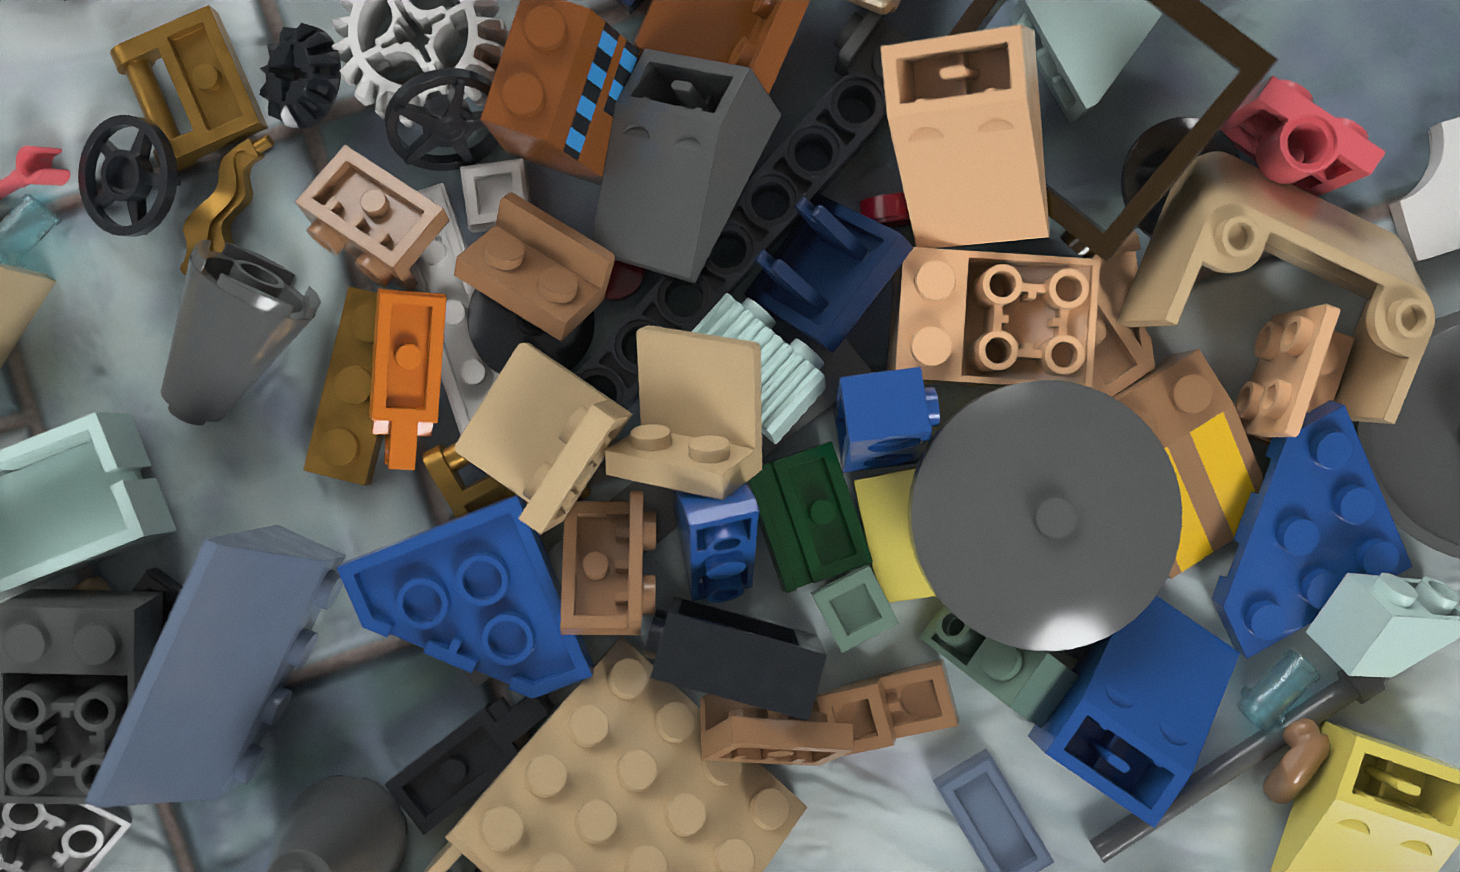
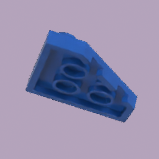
M1332 400L1327 401L1306 413L1297 437H1272L1265 456L1271 458L1259 493L1251 492L1233 539L1239 543L1228 575L1227 577L1219 576L1211 598L1234 649L1247 659L1311 624L1347 573L1378 576L1381 573H1389L1397 576L1413 567L1344 404Z
M517 494L346 561L337 567L363 628L386 638L390 634L424 648V654L469 673H473L476 670L509 684L508 689L534 699L589 678L594 673L593 668L595 666L582 635H561L562 587L539 533L518 519L527 504Z

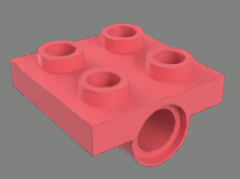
M1271 76L1259 84L1220 129L1231 140L1235 148L1257 162L1260 171L1269 180L1278 184H1292L1317 197L1371 175L1386 153L1368 140V133L1359 124L1346 118H1335L1313 103L1311 93L1303 86L1293 81L1279 80L1275 76Z

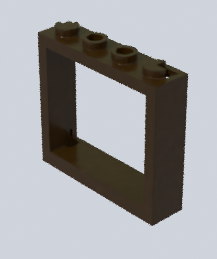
M973 0L948 36L984 30L1006 0ZM1200 0L1145 1L1238 70L1239 73L1107 230L1046 183L1048 216L1066 229L1060 236V239L1083 258L1092 259L1097 254L1107 261L1117 252L1278 61L1275 56Z

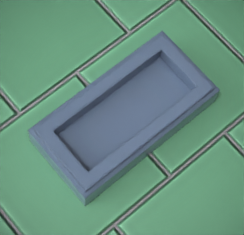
M986 748L932 780L987 872H1039L1054 863L1047 848Z

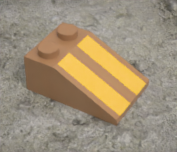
M1200 349L1170 355L1156 364L1155 369L1113 396V398L1135 412L1150 427L1167 452L1176 473L1182 502V529L1177 555L1167 577L1169 579L1174 578L1234 539L1251 492L1259 493L1264 480L1235 405Z

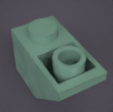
M944 605L940 607L919 636L920 639L1005 705L1040 728L1043 727L1079 677L1046 651L1020 649L987 638L966 625Z

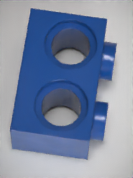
M921 367L839 378L834 407V420L842 472L847 473L918 463L926 444L932 438V427H939L940 425L937 393L934 387L924 388Z

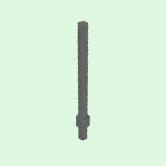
M1341 669L1337 672L1339 678L1337 681L1193 773L1155 828L1131 813L1089 841L1102 862H1107L1288 745L1283 739V731L1289 724L1303 718H1308L1319 725L1354 701L1364 704L1384 691L1385 685L1383 682L1390 679V677L1349 676Z

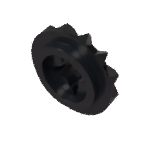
M301 23L297 28L283 27L280 32L279 43L267 45L270 58L266 66L259 68L266 74V82L260 89L259 95L269 101L268 115L282 121L284 126L297 129L312 127L328 114L335 102L341 80V72L339 71L341 69V62L338 50H333L331 46L335 44L333 39L324 30L305 23ZM301 69V72L307 73L306 79L299 78V81H293L295 70Z

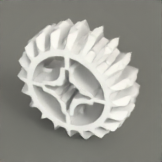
M340 0L341 5L350 13V16L331 19L333 29L344 37V39L331 45L333 50H338L340 61L347 62L339 70L341 78L348 85H357L354 96L364 106L375 103V112L385 120L387 105L394 93L402 85L391 82L382 76L393 70L401 74L412 69L421 70L425 73L431 70L448 68L447 61L451 50L464 42L462 36L468 33L465 51L454 68L477 72L493 82L496 71L488 64L499 63L504 47L496 43V41L507 35V28L503 20L493 18L500 10L496 0H446L456 5L448 10L443 5L431 10H422L415 7L411 0ZM392 12V24L388 31L376 38L382 22ZM412 19L419 29L426 33L424 35L429 42L425 45V48L431 58L430 62H428L419 49L416 50L414 47L417 45L412 40L416 36L411 25ZM452 85L428 89L414 97L409 103L423 107L431 98L449 94ZM465 86L463 99L469 97L473 104L477 106L483 105L485 98L481 92L475 88ZM401 115L399 116L400 122L404 126L414 128L416 125L415 122Z

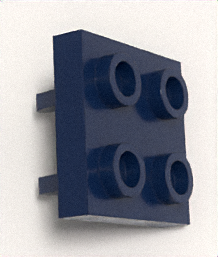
M819 195L813 203L807 198L802 197L795 206V209L802 218L773 256L763 249L757 255L754 261L762 270L745 291L744 295L759 304L771 316L831 353H834L914 247L901 233L823 195Z

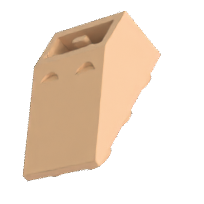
M1020 24L881 46L887 118L916 247L943 248L1050 237L1034 30Z
M914 247L893 274L887 371L921 367L924 384L1004 387L1021 382L1057 380L1092 388L1100 259Z

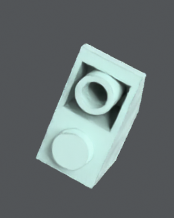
M1347 573L1306 633L1349 676L1392 678L1460 638V605L1457 604L1460 601V597L1449 586L1431 577H1423L1421 580L1399 578L1389 573H1381L1379 576Z

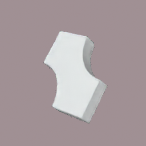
M1460 117L1430 127V131H1428L1430 158L1422 179L1408 195L1389 204L1398 238L1403 242L1413 263L1460 249Z

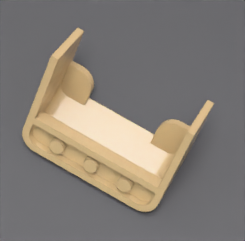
M1216 151L1197 156L1171 187L1116 323L1125 327L1177 325L1201 265L1220 273L1240 272L1254 265L1262 252L1265 251L1367 299L1352 335L1355 339L1334 401L1346 406L1351 421L1395 424L1435 325L1433 303L1403 242L1395 234L1292 184H1278L1269 180L1259 168L1228 153Z

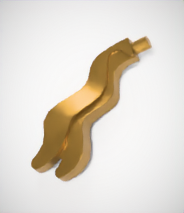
M268 134L258 140L246 139L230 150L221 160L218 170L217 188L185 220L183 233L187 252L184 261L180 265L182 274L186 275L190 255L195 245L201 240H211L209 251L219 253L222 252L226 243L234 244L231 235V224L251 203L254 194L250 179L251 168L255 163L265 158L264 151L274 146V141Z

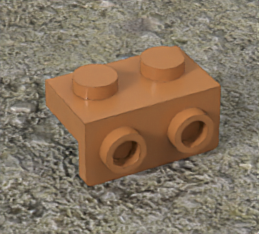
M630 491V502L576 501L565 517L561 635H641L642 615H655L656 576L642 575L643 551H655L656 511H643V491Z

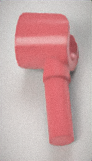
M40 146L21 147L16 156V169L10 175L0 180V200L30 184L65 185L70 179V171L67 169H52L53 159L62 152V149Z

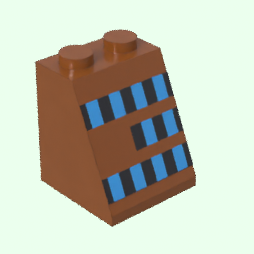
M520 0L480 120L507 155L519 159L523 158L525 161L601 186L615 103L639 61L642 52L590 8L566 0Z

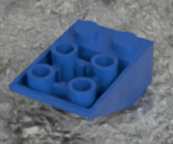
M1156 595L1152 602L1124 628L1093 643L1082 661L1077 662L1072 670L1079 676L1043 727L1040 728L1035 724L1027 736L1045 754L1155 828L1193 773L1240 652Z

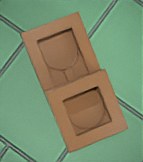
M944 659L869 677L819 693L816 696L819 710L821 713L827 714L828 722L853 724L854 751L843 756L894 746L897 738L955 727L959 724V715Z

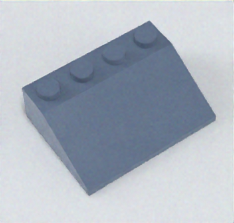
M280 525L205 538L85 802L100 808L219 799L240 783L247 785L255 776L264 759L266 749L260 747L259 744L268 725L273 727L278 723L290 702L292 691L285 688L295 667L301 668L307 662L316 645L318 633L312 631L321 609L328 610L341 591L343 582L337 567L343 563L345 555Z

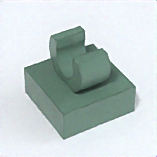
M868 564L811 592L841 653L899 624Z

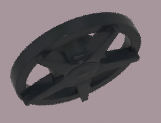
M460 68L431 70L407 81L394 93L385 112V128L393 150L406 164L433 171L460 169L462 166L475 165V163L487 157L498 147L499 143L489 132L482 141L469 148L466 141L473 132L487 127L480 120L483 111L472 112L468 102L463 97L465 86L475 88L488 96L492 81L477 72ZM452 85L449 94L433 97L423 107L409 103L414 97L428 89ZM400 115L421 125L423 129V134L410 146L397 133V122ZM438 146L453 147L457 152L450 155L427 154Z
M131 115L110 117L93 130L82 150L78 169L80 195L88 215L98 227L113 235L137 237L147 235L161 224L171 209L177 186H181V180L178 179L176 157L171 143L155 123ZM134 126L139 129L130 151L118 149L108 140L114 133L123 128ZM152 144L158 155L160 174L154 173L152 164L149 161ZM102 152L105 156L101 168L103 190L97 194L96 166L99 155ZM152 187H159L155 202L147 213L146 198L150 194ZM116 201L126 202L132 225L122 226L116 223L107 215L104 208Z

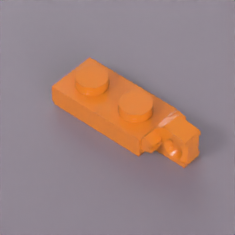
M377 288L369 418L372 420L371 433L385 435L384 464L388 465V469L415 470L417 436L431 437L433 423H438L446 294Z

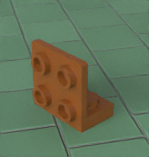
M652 0L633 45L642 53L645 49L750 67L769 95L810 0Z

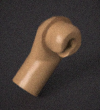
M1303 718L1284 728L1283 739L1291 747V750L1283 756L1263 782L1265 794L1275 803L1286 804L1293 801L1307 786L1330 754L1328 735H1321L1318 725L1311 719Z

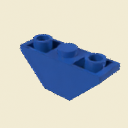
M744 483L724 500L673 489L674 513L692 602L706 598L712 603L726 602L741 596L745 589L753 588L759 509L748 485Z

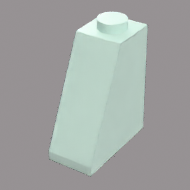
M1019 0L1009 18L1013 25L1021 24L1034 30L1037 67L1069 124H1072L1081 119L1100 101L1162 13L1145 0Z

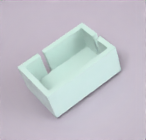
M94 412L0 450V600L177 531L157 478L143 479L140 471L151 467V463L131 414Z

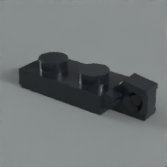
M546 694L534 699L524 697L513 707H511L504 696H501L492 704L487 703L390 778L384 785L424 835L491 784L534 736L529 729L550 714L549 710L555 707V705Z

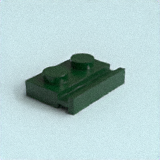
M832 441L824 442L763 464L762 470L746 482L756 499L759 509L758 522L783 592L790 593L807 584L817 583L873 562Z

